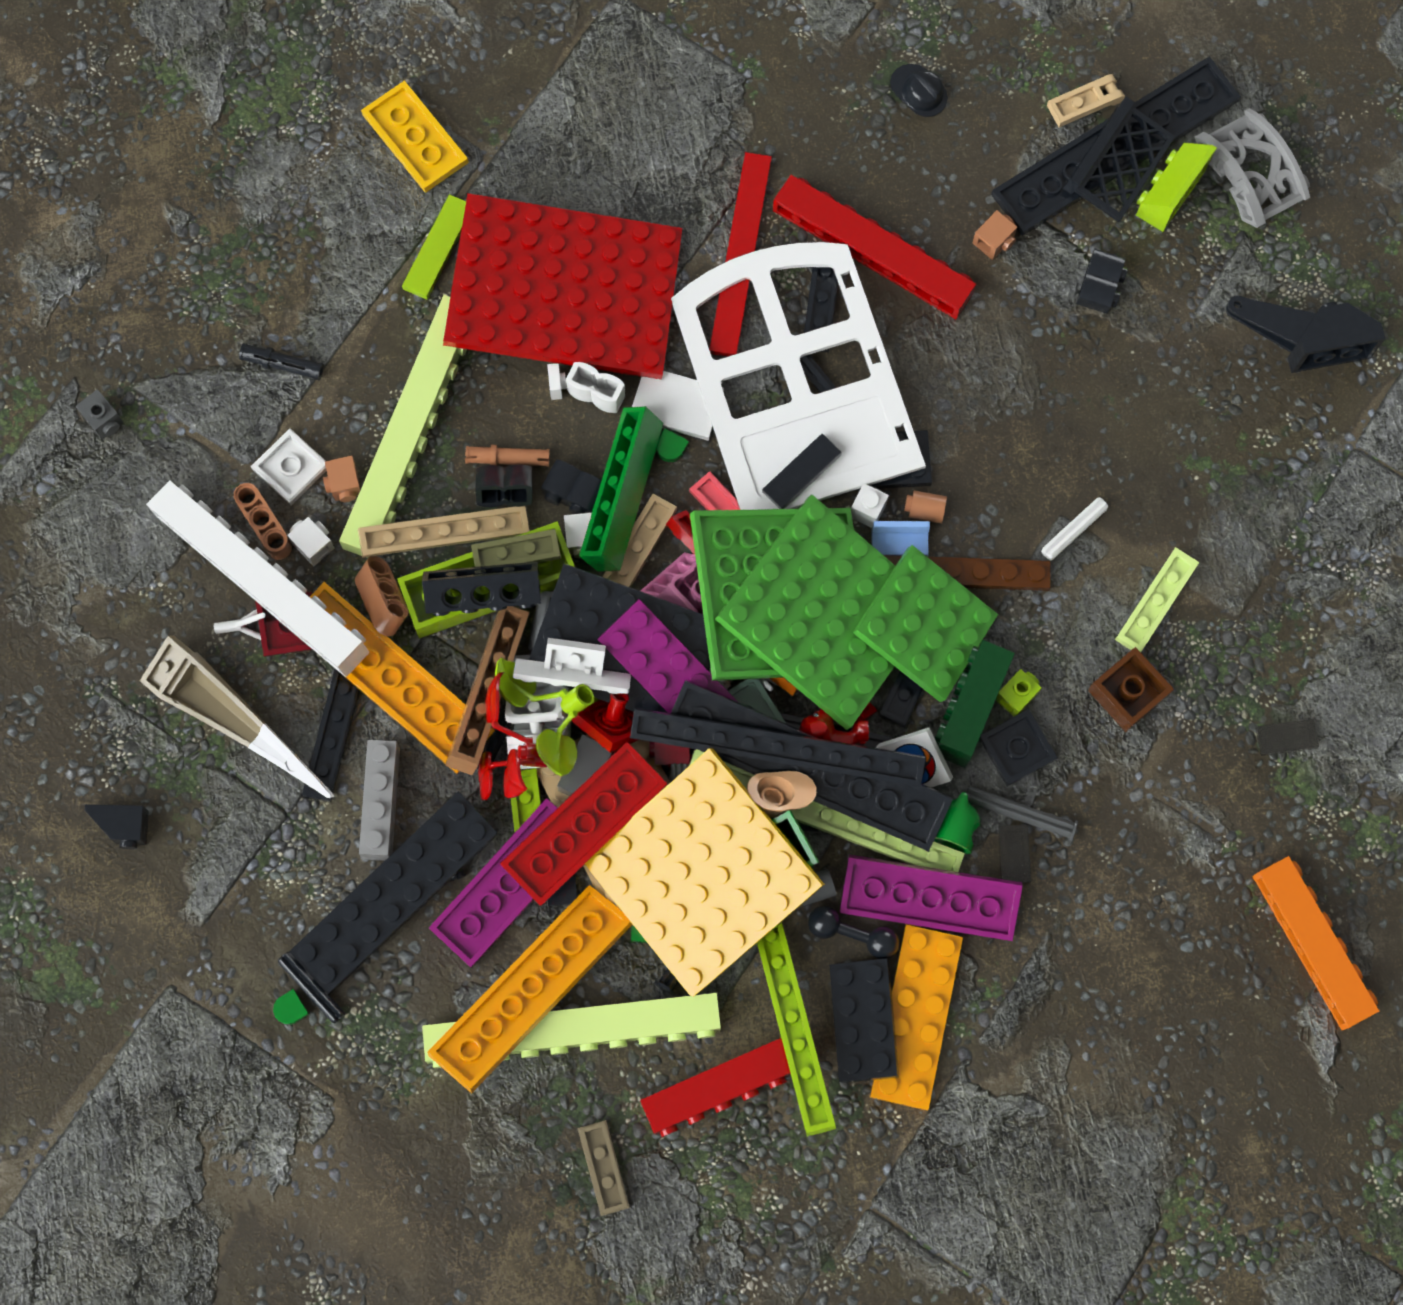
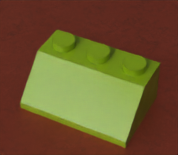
M1183 143L1178 151L1173 149L1165 161L1168 165L1164 171L1159 169L1152 179L1151 184L1154 185L1150 191L1144 190L1136 204L1140 207L1136 216L1164 232L1206 172L1217 147L1208 144Z

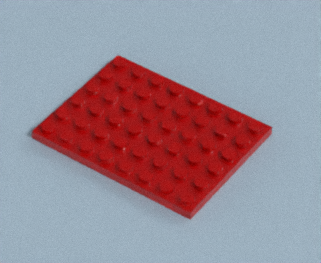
M467 193L443 346L573 366L574 362H581L594 367L596 370L662 380L672 310L671 298L674 295L682 228Z

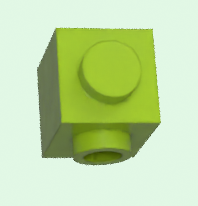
M1020 669L999 691L996 701L1015 717L1038 695L1042 687L1038 685L1039 680L1032 673H1025Z

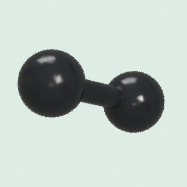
M829 906L815 908L808 917L809 930L818 938H831L836 933L866 943L869 953L877 959H889L898 951L899 938L891 928L882 926L873 929L871 932L842 923L836 910Z

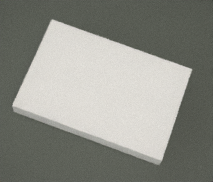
M663 371L662 380L641 377L632 407L646 406L663 422L662 428L709 441L713 427L709 414L707 415L704 406L705 402L697 380Z

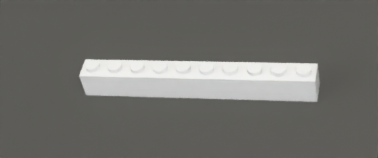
M169 481L146 504L157 518L343 676L347 677L370 653L363 644L366 639L356 629L350 632L344 626L347 623L337 613L333 612L330 615L325 611L327 606L315 595L312 598L308 597L305 594L307 589L296 579L293 582L289 581L286 578L288 574L277 563L273 566L267 562L269 558L258 547L252 550L248 546L250 542L240 532L237 531L233 534L229 530L231 526L221 516L215 519L211 515L213 511L202 500L196 503L192 499L194 495L184 485L181 484L177 487L173 482Z

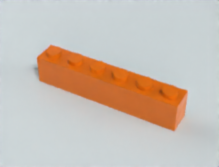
M1288 856L1259 871L1252 877L1340 1029H1348L1380 1012L1377 1008V998L1370 989H1366L1361 980L1363 975L1356 964H1352L1346 955L1348 950L1341 938H1337L1332 931L1331 919L1325 912H1321L1316 903L1318 899L1315 892L1310 886H1306L1301 878L1303 873L1300 866Z

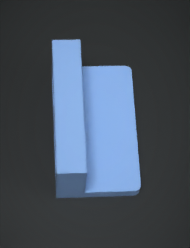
M874 521L871 530L872 546L882 555L902 556L906 549L913 545L928 557L930 522Z

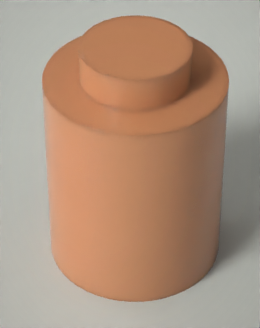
M914 490L912 496L907 495L904 511L909 512L908 518L942 524L947 496Z

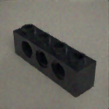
M538 562L423 572L422 586L426 614L433 613L435 616H444L451 611L474 613L479 609L485 608L500 611L506 609L507 606L519 605L520 608H531L536 604H541ZM512 583L517 585L518 589L514 592H509L503 587ZM479 586H485L490 591L486 594H479L475 589ZM457 589L461 594L457 597H451L446 591Z

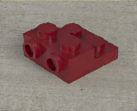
M306 592L305 594L310 597L313 592ZM256 602L257 614L262 612L266 614L265 618L258 620L264 657L313 650Z

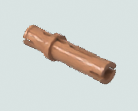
M491 445V447L466 446L465 463L490 465L522 464L549 467L550 449L497 448V445Z

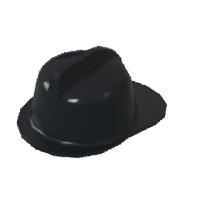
M916 64L902 65L893 72L890 80L892 91L916 114L932 117L941 113L946 107L947 91L939 76Z

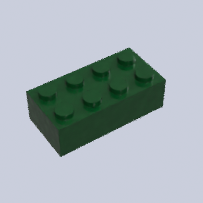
M982 640L979 648L973 646L967 661L969 663L965 668L969 672L963 671L953 693L958 695V698L952 697L943 717L948 722L947 724L941 723L935 736V740L945 760L966 768L1015 654L1014 652Z

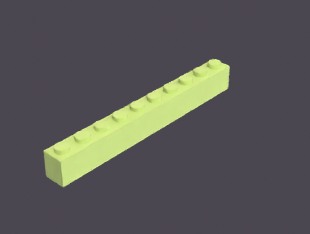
M447 295L442 297L339 542L344 550L362 556L358 528L395 522L396 512L394 511L397 504L402 503L406 496L407 488L405 485L408 478L412 479L416 472L417 463L415 461L418 454H422L426 448L428 441L426 435L429 428L433 429L437 422L438 413L436 411L438 406L445 403L448 395L446 387L449 380H454L458 371L457 361L460 355L464 356L467 349L443 346L450 297Z
M717 993L695 995L694 997L684 996L550 1011L509 1055L521 1053L522 1058L538 1057L539 1051L551 1050V1055L569 1053L568 1048L580 1047L581 1052L598 1050V1045L609 1044L610 1048L627 1047V1041L639 1040V1045H649L657 1043L656 1038L668 1037V1042L686 1040V1035L697 1034L698 1038L715 1037V1032L721 1030ZM456 1022L422 1026L425 1062L428 1064L433 1063V1068L442 1067L431 1059L427 1052ZM508 1055L503 1061L510 1060V1056Z

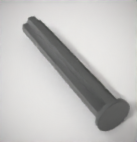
M969 787L966 791L969 804L1067 837L1069 842L1074 837L1078 820L1072 822L974 787Z

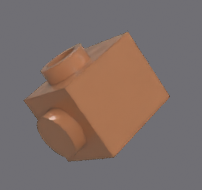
M996 210L975 232L972 243L993 260L1002 250L1008 251L1015 243L1016 238L1014 236L1017 226H1015L1014 221L1008 215H1002Z
M353 456L325 461L328 476L323 477L326 493H332L335 501L350 502L355 500L360 493L361 486Z

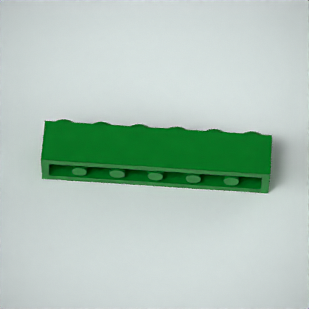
M646 406L623 408L579 557L598 572L621 570L661 434L663 422Z

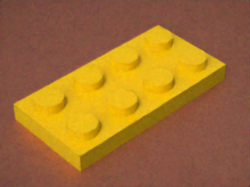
M405 80L361 110L364 118L425 193L469 163L466 155Z

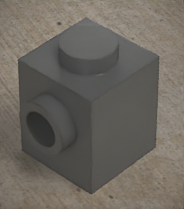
M98 389L75 406L101 439L105 436L113 435L118 431L120 425L124 423Z

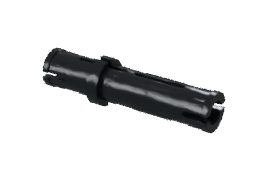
M243 343L239 353V360L260 364L264 369L275 368L314 378L318 381L321 379L324 370L323 363H316L275 352L274 348L270 347L263 349Z

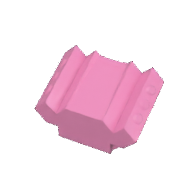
M684 552L641 590L644 593L703 614L695 554Z

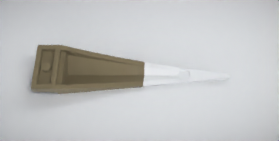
M175 635L167 636L139 680L160 699L238 741L325 797H334L333 793L198 652H193Z

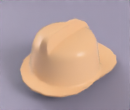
M798 771L757 773L747 783V791L751 798L771 818L778 817L788 810L807 807L816 797V786L813 780L806 774Z

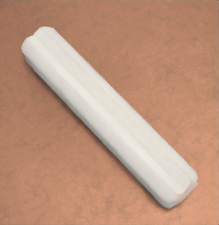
M1096 498L1043 547L1042 554L1048 560H1053L1108 509V504L1102 498Z

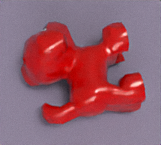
M821 708L811 716L804 718L799 730L820 739L854 745L866 744L869 737L868 721L860 720L855 722L852 730L849 732L835 730L833 718Z

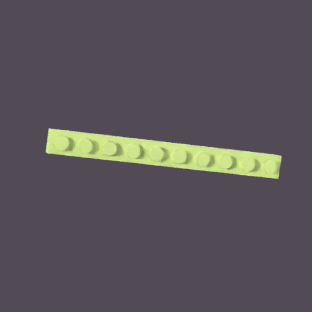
M696 749L692 756L690 765L695 760H697L704 752ZM723 761L747 789V783L754 774ZM815 801L807 807L791 810L798 822L906 864L959 872L965 854L937 842H933L928 852Z

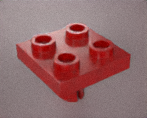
M611 693L609 703L603 700L592 703L571 720L609 752L619 749L626 742L632 744L639 741V739L630 738L634 712L625 709L629 696L624 693Z

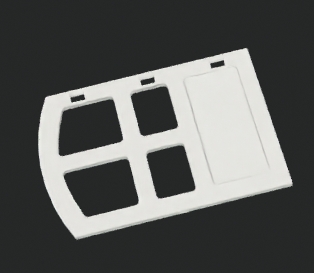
M826 242L795 243L754 251L709 270L671 298L672 306L705 402L704 406L707 415L709 414L740 510L779 509L762 493V489L822 433L842 452V455L785 509L801 507L811 494L821 501L859 489L863 483L872 485L926 468L847 244ZM800 267L833 268L850 318L797 336L792 335L770 273L775 270ZM850 273L855 287L845 288L841 276ZM745 279H749L752 281L772 341L765 346L714 360L711 357L696 310L715 295ZM851 341H858L871 376L867 379L819 394L811 393L800 358ZM877 349L881 363L872 364L868 352ZM779 365L792 398L791 402L734 419L727 405L721 383L725 380ZM904 425L909 440L899 441L895 429Z

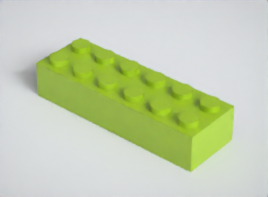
M558 521L520 534L525 535L552 529L556 530L561 559L538 563L541 592L553 591L555 589L564 563L575 567ZM472 552L397 578L419 639L495 612L490 608L479 609L474 613L451 611L444 616H435L433 613L426 614L422 586L423 572L475 567ZM510 583L503 588L506 591L514 592L518 589V586ZM479 586L475 589L479 594H486L490 591L485 586ZM457 589L446 591L451 597H457L461 594Z

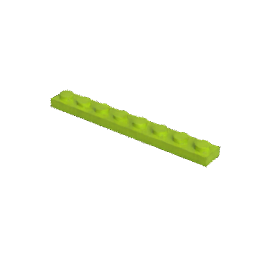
M781 922L762 938L757 945L806 1136L835 1130L836 1125Z

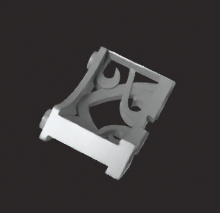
M1249 108L1244 111V116L1210 134L1202 132L1196 135L1195 139L1197 144H1208L1217 147L1209 166L1220 177L1226 175L1233 187L1229 191L1236 202L1242 221L1258 228L1265 224V220L1302 200L1309 199L1308 188L1310 183L1308 178L1302 173L1290 148L1277 130L1267 121L1262 113L1258 114ZM1245 148L1259 150L1271 155L1270 171L1267 179L1258 172H1244L1241 165L1246 157ZM1237 150L1239 158H1234L1231 154L1235 155ZM1250 180L1257 182L1256 188L1253 189ZM1283 181H1287L1291 194L1280 200L1273 188L1275 187L1279 193H1285L1286 188L1283 185ZM1269 197L1272 204L1262 209L1261 206Z

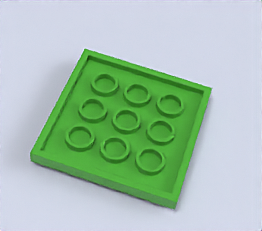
M911 545L900 558L853 633L936 700L942 702L946 700L969 663L967 661L973 646L978 647L998 614L916 547Z

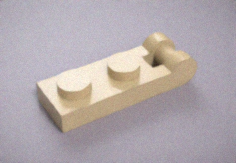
M1109 74L1049 100L1047 107L1058 127H1062L1105 107L1119 104L1125 95L1115 85L1117 81L1114 75ZM1101 90H1106L1108 94L1104 95Z

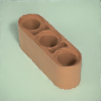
M251 483L240 484L234 491V499L267 553L276 560L286 558L292 551V545L284 529L255 485ZM255 495L252 502L242 503L245 496ZM260 518H269V521L266 525H256L257 521ZM274 540H284L281 547L277 549L271 548Z
M370 556L356 575L355 584L374 628L384 636H393L408 616V608L388 563L380 557Z

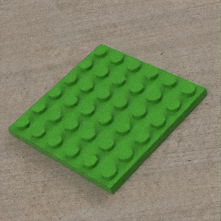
M811 494L716 616L715 620L844 729L848 730L895 667L853 633L895 568V565Z
M829 508L854 530L851 508ZM798 509L697 510L690 514L712 681L783 677L716 621L715 618Z

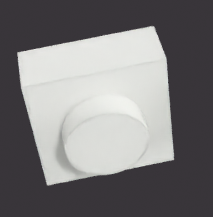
M558 363L547 364L551 400L562 399L561 389H567L565 372L560 373Z

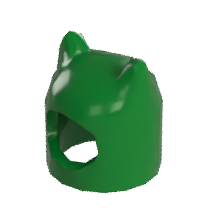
M962 792L957 799L952 800L934 842L965 854H971L973 849L972 834L980 825L981 819L976 809L968 803V794L966 792Z

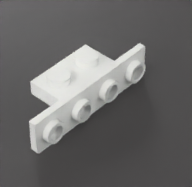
M548 638L545 662L516 658L513 678L521 679L524 682L550 683L553 686L565 685L576 687L579 684H584L594 690L608 691L612 694H628L631 674L603 670L605 645Z

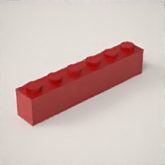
M779 1038L641 1099L640 1103L654 1135L660 1133L662 1137L668 1136L678 1131L676 1126L685 1121H688L689 1125L695 1124L705 1119V1112L715 1109L716 1113L722 1112L733 1106L732 1100L742 1096L743 1101L759 1095V1088L769 1084L770 1089L786 1083L785 1077L791 1075L782 1039Z

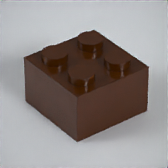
M1136 647L1094 681L1088 689L1089 693L1125 732L1135 726L1174 690Z

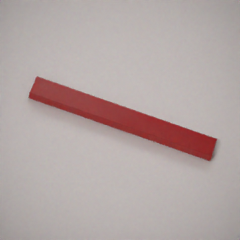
M745 152L725 262L754 252L756 249L772 156ZM745 279L719 293L709 349L710 354L726 357L737 354L749 279Z

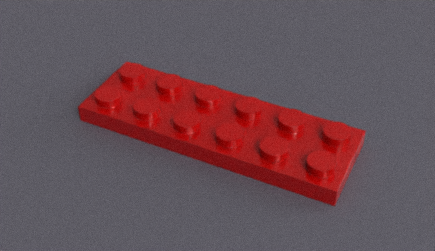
M626 742L502 860L500 865L541 906L625 826L639 810L652 800L667 783Z

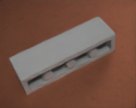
M367 741L359 855L363 860L385 861L393 853L400 747L397 741Z

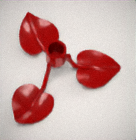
M499 672L488 687L485 701L487 723H491L494 729L523 741L524 744L519 745L517 749H511L506 761L491 763V752L486 751L482 754L479 761L478 777L481 800L485 801L490 797L492 791V771L496 767L507 766L504 772V795L506 798H515L527 790L521 776L520 765L547 767L539 757L536 743H533L532 737H525L498 723L500 678L504 672Z

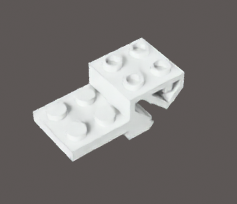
M530 655L515 656L513 662H516V658L529 660ZM536 682L537 688L533 695L555 693L563 689L568 691V688L553 686L550 683ZM561 697L536 702L528 699L524 707H516L506 701L505 707L506 721L515 724L513 731L525 737H532L533 743H536L538 735L546 729L557 732V729L569 714H566L561 708ZM572 721L563 730L562 735L571 738ZM510 735L506 737L508 754L511 749H517L519 745L524 744L523 741ZM520 765V769L543 768Z

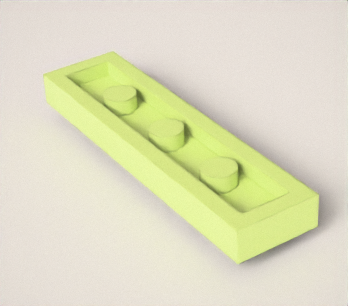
M1175 547L1115 640L1130 650L1136 647L1141 652L1199 562Z

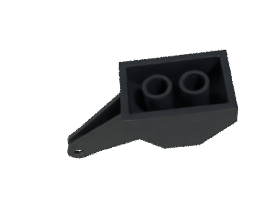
M1233 296L1226 306V313L1229 317L1290 352L1287 359L1291 373L1371 359L1386 339L1382 324L1349 303L1337 304V302H1329L1322 305L1317 313L1242 296Z

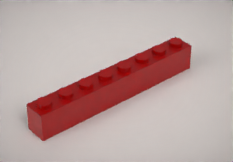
M790 175L774 198L773 212L826 243L847 244L854 260L957 320L974 293L976 283L968 275L955 272L943 260L933 259L921 247L911 246L903 241L902 237L897 233H889L881 228L875 220L862 217L857 214L853 207L840 204L829 193L825 191L820 192L811 187V184L803 178H796Z

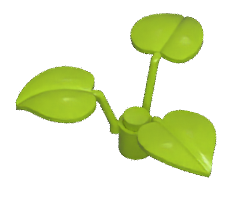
M501 657L496 664L495 676L499 672H504L500 678L499 692L508 703L516 707H524L528 699L536 702L558 697L562 698L560 705L562 710L569 714L568 717L559 726L557 732L550 729L542 731L536 739V749L541 760L551 771L560 776L567 775L576 763L577 748L572 738L562 735L563 730L578 713L592 703L600 701V699L595 698L592 690L584 684H579L569 692L563 689L560 692L535 696L533 694L536 692V682H524L521 679L513 678L515 662L507 661Z

